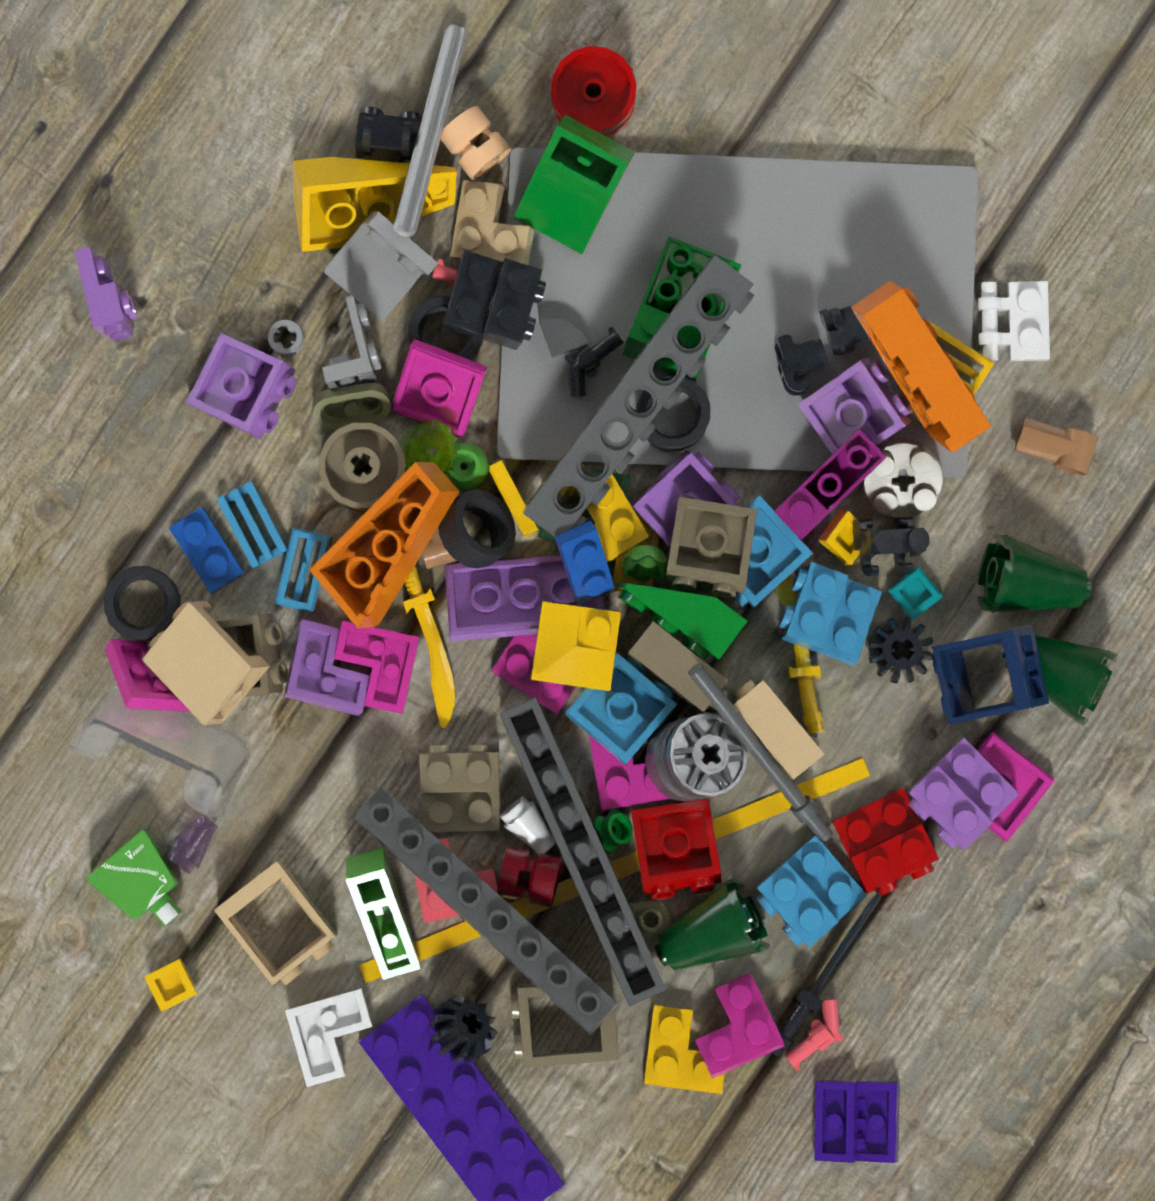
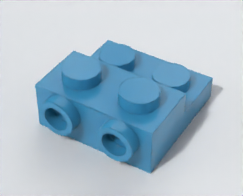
M760 495L747 506V508L757 509L744 594L736 593L734 597L742 607L749 603L754 608L813 554Z
M811 562L806 566L805 570L799 568L795 576L792 590L796 591L797 594L793 605H786L782 613L779 627L784 628L781 639L855 666L858 663L882 591L848 579L849 575Z
M616 653L611 690L603 691L586 688L566 711L565 715L622 764L626 765L677 703L671 699L674 694L664 684L657 680L652 683L642 674L644 669L636 660L629 655H625L623 658Z
M816 835L756 886L761 893L756 900L770 916L776 912L780 914L787 923L782 930L796 946L804 942L809 948L867 896Z

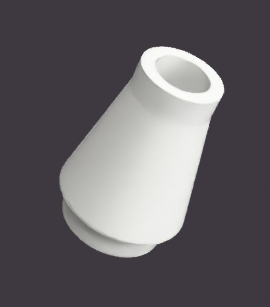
M524 796L515 800L500 815V818L505 822L503 827L531 847L538 855L540 853L544 854L556 843L533 801L528 802Z

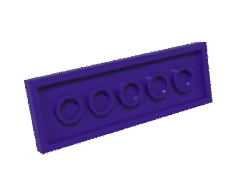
M423 994L419 995L358 1042L477 1201H544L565 1185V1182L474 1062L466 1063L464 1060L452 1063L449 1052L439 1055L441 1045L439 1042L430 1041L432 1035L436 1032L428 1026L431 1019L435 1017L433 1013L435 1010Z

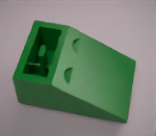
M565 115L557 125L513 218L583 254L635 152Z
M668 236L628 334L622 355L632 359L637 358L714 253ZM716 255L736 271H740L742 264ZM718 293L707 294L701 302L702 310L709 315L720 313L724 308V298ZM693 325L683 326L678 331L677 340L685 347H692L700 340V331ZM711 342L701 354L704 358L707 355ZM663 357L654 363L653 367L673 375L676 372V364L670 358ZM700 370L693 378L689 377L687 374L685 377L696 382Z
M618 581L615 585L618 589L623 590L618 597L635 611H640L641 613L645 609L653 614V617L650 619L651 623L654 621L673 637L676 633L685 638L681 644L704 660L708 656L720 659L747 623L746 619L716 597Z

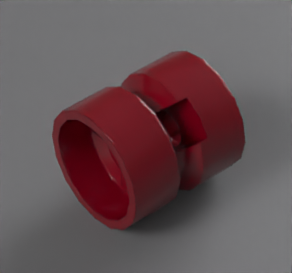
M508 846L501 868L497 894L501 897L520 900L523 896H527L530 903L552 908L560 877L562 858L542 853L533 858L528 850ZM523 871L531 872L529 882L521 879Z

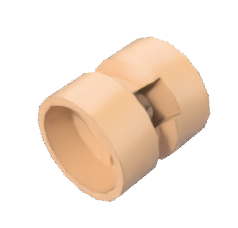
M478 105L469 108L452 120L443 129L440 139L451 154L460 155L459 164L471 180H476L489 172L511 152L510 146L500 133L489 130L491 122ZM477 142H479L481 145L478 148H476L475 146Z

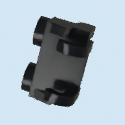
M364 107L359 113L357 123L356 158L364 159V155L372 156L373 148L401 151L403 160H410L411 162L422 116L413 111H404L400 116L384 115V112L379 108Z
M851 306L841 309L833 308L829 312L827 309L819 311L833 355L850 353L856 349L855 343L869 339Z
M790 335L780 336L778 343L774 347L779 361L778 372L785 391L789 395L800 396L808 389L811 381L806 378L801 383H796L793 376L798 375V379H801L813 370L825 366L824 362H827L826 352L821 339L795 344Z
M897 517L895 523L901 529L877 531L867 530L873 527L872 519L853 520L855 551H860V564L864 575H877L879 566L871 565V559L876 555L894 554L895 567L900 574L910 573L913 570V564L905 563V554L910 553V557L919 556L926 551L930 538L925 528H915L913 517Z

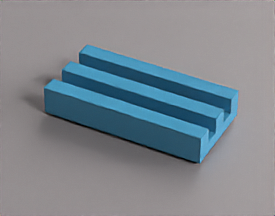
M252 481L230 491L225 496L217 498L253 569L288 551ZM249 493L277 547L271 551L242 497ZM234 500L263 554L258 558L255 556L229 505Z
M293 528L275 601L276 605L311 613L315 612L321 587L320 582L315 576H313L307 603L301 602L315 541L322 542L318 561L330 549L331 536ZM304 538L307 541L293 600L286 598L299 540Z

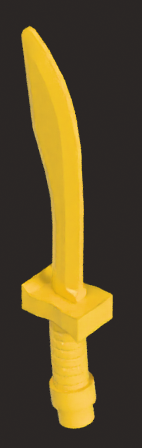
M415 564L405 581L410 599L404 601L403 605L407 614L411 608H414L425 636L430 656L431 687L439 724L442 728H446L455 706L454 680L443 642L428 602L435 600L431 588L426 594L423 592L424 590Z
M794 572L776 587L777 595L784 609L786 605H793L797 594L796 591L792 590L795 579ZM794 644L796 668L788 665V680H798L800 701L804 716H802L803 722L807 726L809 735L824 731L822 724L824 720L821 711L818 710L812 679L813 677L818 680L821 679L820 665L811 666L809 649Z

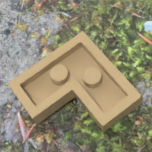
M463 180L450 257L460 260L463 251L467 250L499 261L507 258L529 265L534 229L530 226L498 223L504 193L502 185Z

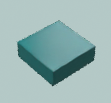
M919 566L887 590L907 617L911 618V621L943 597Z

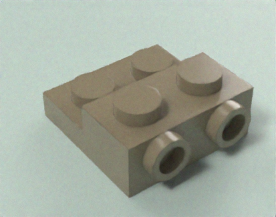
M679 497L665 581L673 582V588L683 592H694L696 587L699 586L711 588L712 594L721 598H734L736 593L744 594L757 509Z
M273 614L217 621L218 625L248 656L260 655L270 665L245 697L284 692L283 684L287 682L288 670L285 662L279 660L277 645L282 642V629L277 621H273Z
M491 744L467 745V753H451V745H428V753H419L421 824L429 832L501 831L499 752H491Z

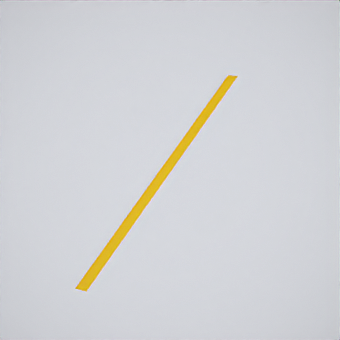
M861 758L796 786L803 795H808L813 800L867 778L870 774L864 759ZM779 792L712 820L715 839L787 811L791 808V804ZM637 851L609 862L617 880L640 871ZM572 878L558 883L552 907L580 896ZM527 896L509 903L524 918L551 908L530 903ZM465 921L416 941L414 944L419 961H422L476 939L481 935ZM376 959L358 965L365 984L382 977Z

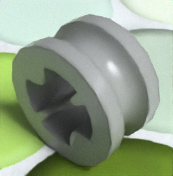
M280 320L271 326L268 332V342L277 354L283 357H291L302 350L305 336L302 329L295 322ZM284 328H288L291 334L297 335L296 342L291 340L293 346L285 348L281 342H276V336H282L279 331Z

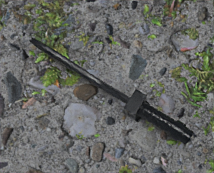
M877 893L859 915L809 992L805 989L799 990L793 1001L797 1003L796 1007L793 1008L783 1026L778 1030L784 1042V1047L773 1051V1054L781 1057L783 1052L788 1050L793 1042L792 1038L803 1024L802 1022L805 1021L810 1012H817L823 1003L816 995L878 904L882 896L880 893Z

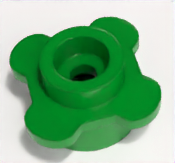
M610 809L608 815L604 817L597 816L593 820V827L606 853L614 852L618 845L630 843L633 834L632 823L619 809Z

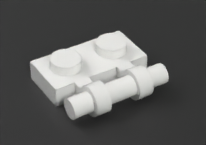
M1048 281L1008 282L1007 298L997 297V282H982L981 298H978V311H982V333H979L978 337L979 346H983V356L991 361H999L998 346H1009V362L1048 361L1050 359ZM997 311H1008V333L998 332Z

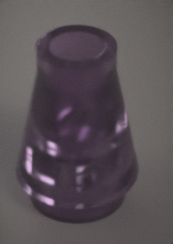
M198 814L195 820L166 846L169 850L164 858L190 875L194 868L199 869L218 826L205 816Z

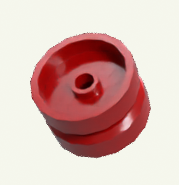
M587 46L572 51L559 62L552 75L550 96L555 119L560 123L563 117L567 115L608 138L614 137L627 126L635 110L637 83L633 70L621 55L606 47ZM596 89L599 96L596 98L589 97L588 90Z

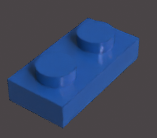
M200 507L169 527L210 594H214L245 574L203 507Z
M591 521L555 537L573 597L579 605L615 589L597 529Z

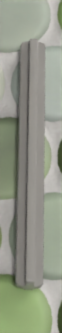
M451 24L445 30L393 227L396 234L407 238L412 237L418 228L468 35L465 28L459 27L456 24Z

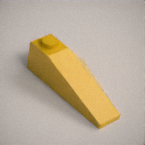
M340 157L294 160L293 198L301 251L341 248L372 211L380 212L391 223H394L410 163ZM433 166L420 217L455 204L457 176L455 167Z

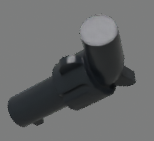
M612 326L608 329V336L591 348L586 346L573 356L566 355L564 357L570 365L568 374L571 397L586 395L584 373L588 377H594L597 374L596 368L601 365L599 361L624 343Z

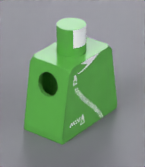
M142 829L86 878L94 888L134 920L139 919L150 910L165 927L182 913L181 909L168 895L181 882L149 829Z

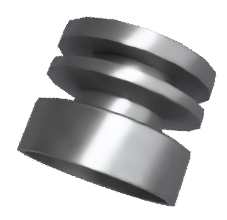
M703 713L666 723L658 729L647 746L645 764L649 778L659 792L672 800L688 802L727 793L737 785L746 770L748 752L721 715Z

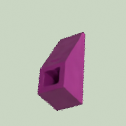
M859 428L774 512L802 540L887 456Z

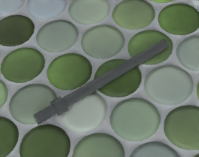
M701 664L694 665L688 672L689 676L791 804L790 810L800 823H806L821 842L827 841L833 832L818 814V806L810 796L802 794Z

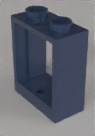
M1033 626L932 647L934 654L933 667L939 677L942 691L941 705L944 713L947 715L948 724L1049 704ZM1002 643L1015 701L974 709L962 651Z

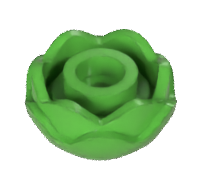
M465 442L454 444L446 450L440 460L439 467L442 472L461 491L478 488L489 473V464L484 451L474 444ZM462 463H466L468 465V468L466 470H462L460 468Z
M639 545L632 547L624 555L620 567H623L625 577L633 575L635 579L641 582L648 581L653 577L663 580L667 573L669 560L660 548Z

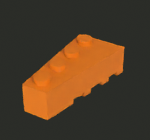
M889 281L851 306L902 394L909 402L926 434L953 453L992 426L976 403L972 392L956 372L957 367L936 341L938 335L927 319H922L916 308L919 307V303L912 291L907 286L901 288L892 281Z
M415 462L309 569L358 629L379 626L459 493V490L435 462Z

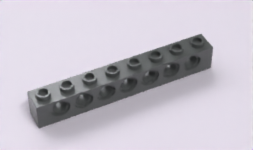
M715 254L711 257L524 507V515L554 537L585 523L587 518L581 514L590 502L596 506L601 502L610 489V486L605 482L614 470L619 474L625 470L634 457V454L629 450L638 438L643 442L649 438L658 425L653 418L662 406L667 410L673 406L682 393L677 386L686 374L691 378L697 374L706 361L701 354L710 342L715 346L721 342L730 329V326L725 322L734 310L741 314L755 295L749 291L754 285L750 280ZM709 293H718L724 298V308L716 315L705 313L701 307L702 299ZM693 325L699 329L700 340L696 345L685 347L678 342L677 334L683 326ZM663 357L672 359L676 364V372L668 379H661L653 372L654 363ZM636 390H646L652 396V404L646 410H635L629 403L630 395ZM621 422L625 424L629 431L627 438L618 443L610 441L605 434L606 427L610 423ZM588 454H597L602 457L605 466L601 472L589 474L582 468L581 462L583 458ZM564 486H573L579 490L581 498L575 505H564L558 499L559 490Z
M531 699L500 713L503 725L628 1006L630 1007L666 991L537 699Z
M380 788L356 813L354 818L367 832L590 1036L617 1007V1002L385 790Z

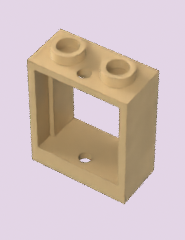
M750 680L731 695L735 700L733 706L791 780L797 778L825 755L764 680L756 685Z
M281 860L276 861L214 910L271 985H274L279 980L284 985H287L304 971L300 967L303 961L311 955L317 961L335 947L330 940L338 934ZM281 880L322 935L277 969L237 918L236 914Z

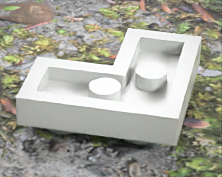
M363 988L285 1010L306 1086H313L346 1075L335 1037L373 1026Z

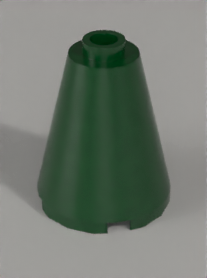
M996 534L993 537L997 540V543H988L978 575V585L985 586V597L978 596V603L982 610L995 613L1079 608L1083 601L1086 602L1089 599L1092 591V581L1087 577L1086 570L1008 535Z
M1035 635L1049 701L1075 722L1084 726L1089 719L1082 715L1086 709L1093 712L1096 709L1113 672L1106 667L1108 660L1116 662L1118 654L1105 649Z
M737 877L724 882L658 935L659 944L655 945V950L664 967L670 965L676 971L756 954L770 948L769 943L761 940L767 937L768 934L756 904L751 896L747 898L742 897L738 889L745 886Z

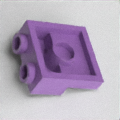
M91 247L75 250L93 328L103 337L110 336L111 341H119L134 336L132 320L137 319L138 314L133 296H129L127 290L123 291L113 281L109 262H105L103 256H98Z
M220 333L186 403L261 440L264 433H270L276 427L278 422L276 409L282 397L288 398L294 391L296 378L293 375L296 370L273 356Z
M868 357L860 360L798 404L832 455L859 428L877 446L912 422L908 416L912 412L909 402L901 393L898 392L895 395L886 384V381L890 379L889 374L878 360L871 362Z
M685 450L657 476L658 480L639 496L631 506L665 544L671 548L679 497L739 506L736 501L740 496L725 480L721 484L715 480L710 474L714 467L700 452L693 455Z
M962 738L906 792L912 798L908 805L924 821L930 816L940 827L936 834L951 849L958 845L963 850L971 845L993 823L992 821L1020 795L965 738Z

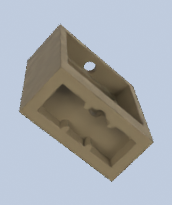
M654 621L627 654L699 713H703L707 708L712 712L716 709L689 676L688 672L694 665L701 664L726 696L729 693L723 688L728 682L726 678Z
M612 978L593 980L614 999ZM533 984L518 986V995L510 996L512 1019H520L521 1035H514L515 1059L523 1058L524 1068L619 1060L615 1009L600 1025L601 1050L533 1055L529 997L547 995Z

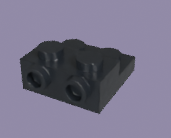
M464 250L460 258L441 327L517 350L523 340L530 341L535 328L536 318L530 317L533 303L540 304L545 292L546 282L540 280L542 269L507 258L499 261Z

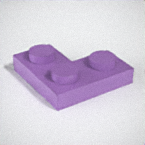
M302 619L297 630L283 697L359 716L363 713L370 675L333 666L340 629Z

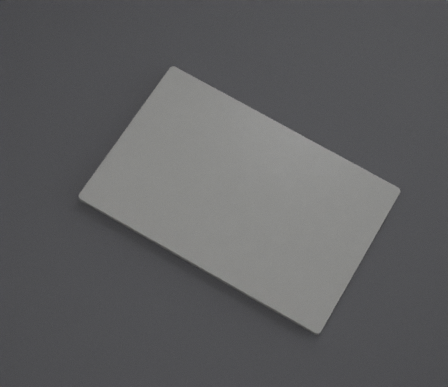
M517 147L510 153L507 224L527 226L514 219L513 216L545 151L544 148ZM635 152L583 254L534 229L529 266L542 269L540 280L546 282V288L540 304L533 303L530 317L536 318V324L530 341L523 340L517 350L502 346L497 441L499 457L515 460L560 461L635 360L622 355L667 238L670 236L742 264L739 273L754 284L749 291L755 296L741 314L734 310L725 322L730 326V329L717 346L711 343L705 357L706 361L696 380V383L705 391L710 402V421L704 436L695 445L682 451H664L652 446L647 440L643 442L638 438L629 450L634 454L629 464L669 466L686 450L693 455L700 452L714 468L815 472L832 456V453L798 404L866 357L871 362L878 360L885 367L890 377L886 384L894 395L898 392L902 394L874 345L870 343V339L855 343L856 349L850 353L833 355L819 311L827 309L829 312L833 308L841 309L854 305L887 282L892 281L901 288L907 286L912 291L919 303V307L916 310L922 319H927L972 348L978 194L977 169L971 166ZM554 317L573 323L584 333L589 345L587 346L589 348L608 336V329L611 326L624 343L599 361L601 365L596 368L597 374L594 377H588L584 373L585 396L571 397L568 374L570 365L564 358L566 355L573 356L584 347L552 358L540 327L539 319ZM783 335H790L795 344L821 339L826 352L827 362H824L825 366L813 370L801 379H798V375L793 376L796 383H801L806 378L811 381L808 389L800 396H792L785 391L778 372L779 361L774 347L778 343V338ZM936 339L941 349L971 367V360L941 340ZM653 367V372L659 378L665 375H673ZM957 370L956 372L960 378L970 384L971 378ZM636 390L629 397V403L635 410L643 390ZM682 392L669 410L662 406L653 418L658 423L656 429L667 436H679L687 433L696 420V407L693 400ZM913 410L908 414L912 420L911 423L877 445V447H880L885 442L899 438L913 439L922 443L923 447L935 454L940 462L943 478H962L967 473L968 443L951 453L926 434ZM612 422L605 430L606 437L616 443L625 440L629 433L626 425L621 422ZM588 454L583 458L582 462L604 463V460L597 454ZM899 470L898 476H908L907 471Z

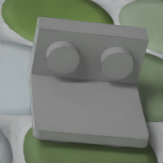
M372 211L326 265L324 273L348 294L353 295L355 300L359 303H364L365 308L379 320H384L422 274L429 275L438 265V262L410 238L396 234L393 229L394 224L380 212Z
M353 295L346 296V302L361 358L353 359L352 354H346L330 359V365L322 367L325 382L329 389L377 381L375 370L382 369L374 341L367 342L365 333L372 331L367 309L364 303L357 304Z

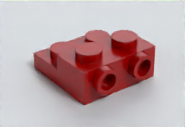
M900 788L831 821L867 894L875 891L876 894L885 895L899 887L896 880L908 874L911 875L913 880L934 871L931 863L939 860L923 824L920 823L916 813L908 805L910 800L904 788Z
M709 799L631 810L644 894L652 893L653 899H667L675 896V890L691 887L693 893H706L715 889L714 884L722 883Z

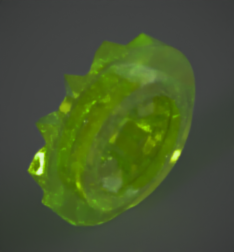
M428 420L421 423L414 430L407 444L406 459L408 469L415 462H435L443 473L453 470L450 461L453 456L458 455L453 449L458 438L451 434V426L438 420ZM438 448L437 455L430 456V454L426 453V450Z

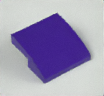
M817 1080L814 1161L854 1163L856 1161L899 1162L900 1082Z

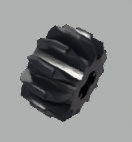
M905 617L903 619L901 630L898 629L896 620L890 618L887 620L890 634L880 626L874 629L875 634L882 639V642L870 640L867 646L871 649H879L880 654L870 656L868 661L871 664L882 660L884 664L876 672L879 677L885 675L889 669H892L890 682L896 684L900 679L901 670H903L907 683H911L914 681L911 667L922 675L928 671L926 666L919 662V660L931 661L934 659L933 653L922 651V647L929 646L934 641L932 637L919 640L918 636L925 630L923 624L918 625L913 632H910L911 618ZM904 641L907 642L910 649H907L906 652H910V656L908 659L901 657L896 660L891 652L895 651V649H891L893 642L897 644Z
M459 994L450 997L446 1002L441 1003L435 1008L433 1012L435 1017L431 1019L428 1026L436 1032L432 1035L430 1041L439 1042L441 1045L439 1055L449 1052L452 1063L460 1062L461 1060L468 1063L474 1062L480 1058V1055L483 1056L490 1051L493 1046L491 1041L495 1039L498 1032L490 1026L496 1017L487 1016L485 1013L487 1003L477 1006L474 995L463 998Z

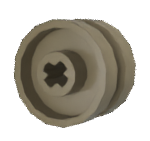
M351 423L337 429L325 441L319 456V475L326 491L341 506L356 512H367L407 471V459L398 440L385 428L372 423ZM361 462H369L372 471L368 475L364 472L362 475L358 474L357 467Z

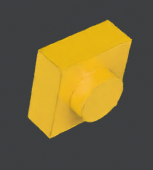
M840 509L818 541L842 564L852 565L860 554L859 550L855 551L853 536V520L858 519L848 510Z
M181 958L144 976L161 1012L198 994Z

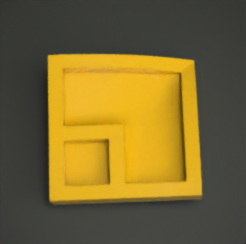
M542 601L531 680L610 691L621 612Z

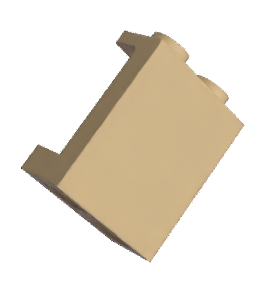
M207 601L186 602L174 612L172 617L174 621L170 626L151 640L149 644L151 649L142 660L203 725L221 724L267 671L270 665L260 655L248 656L208 614L212 606Z

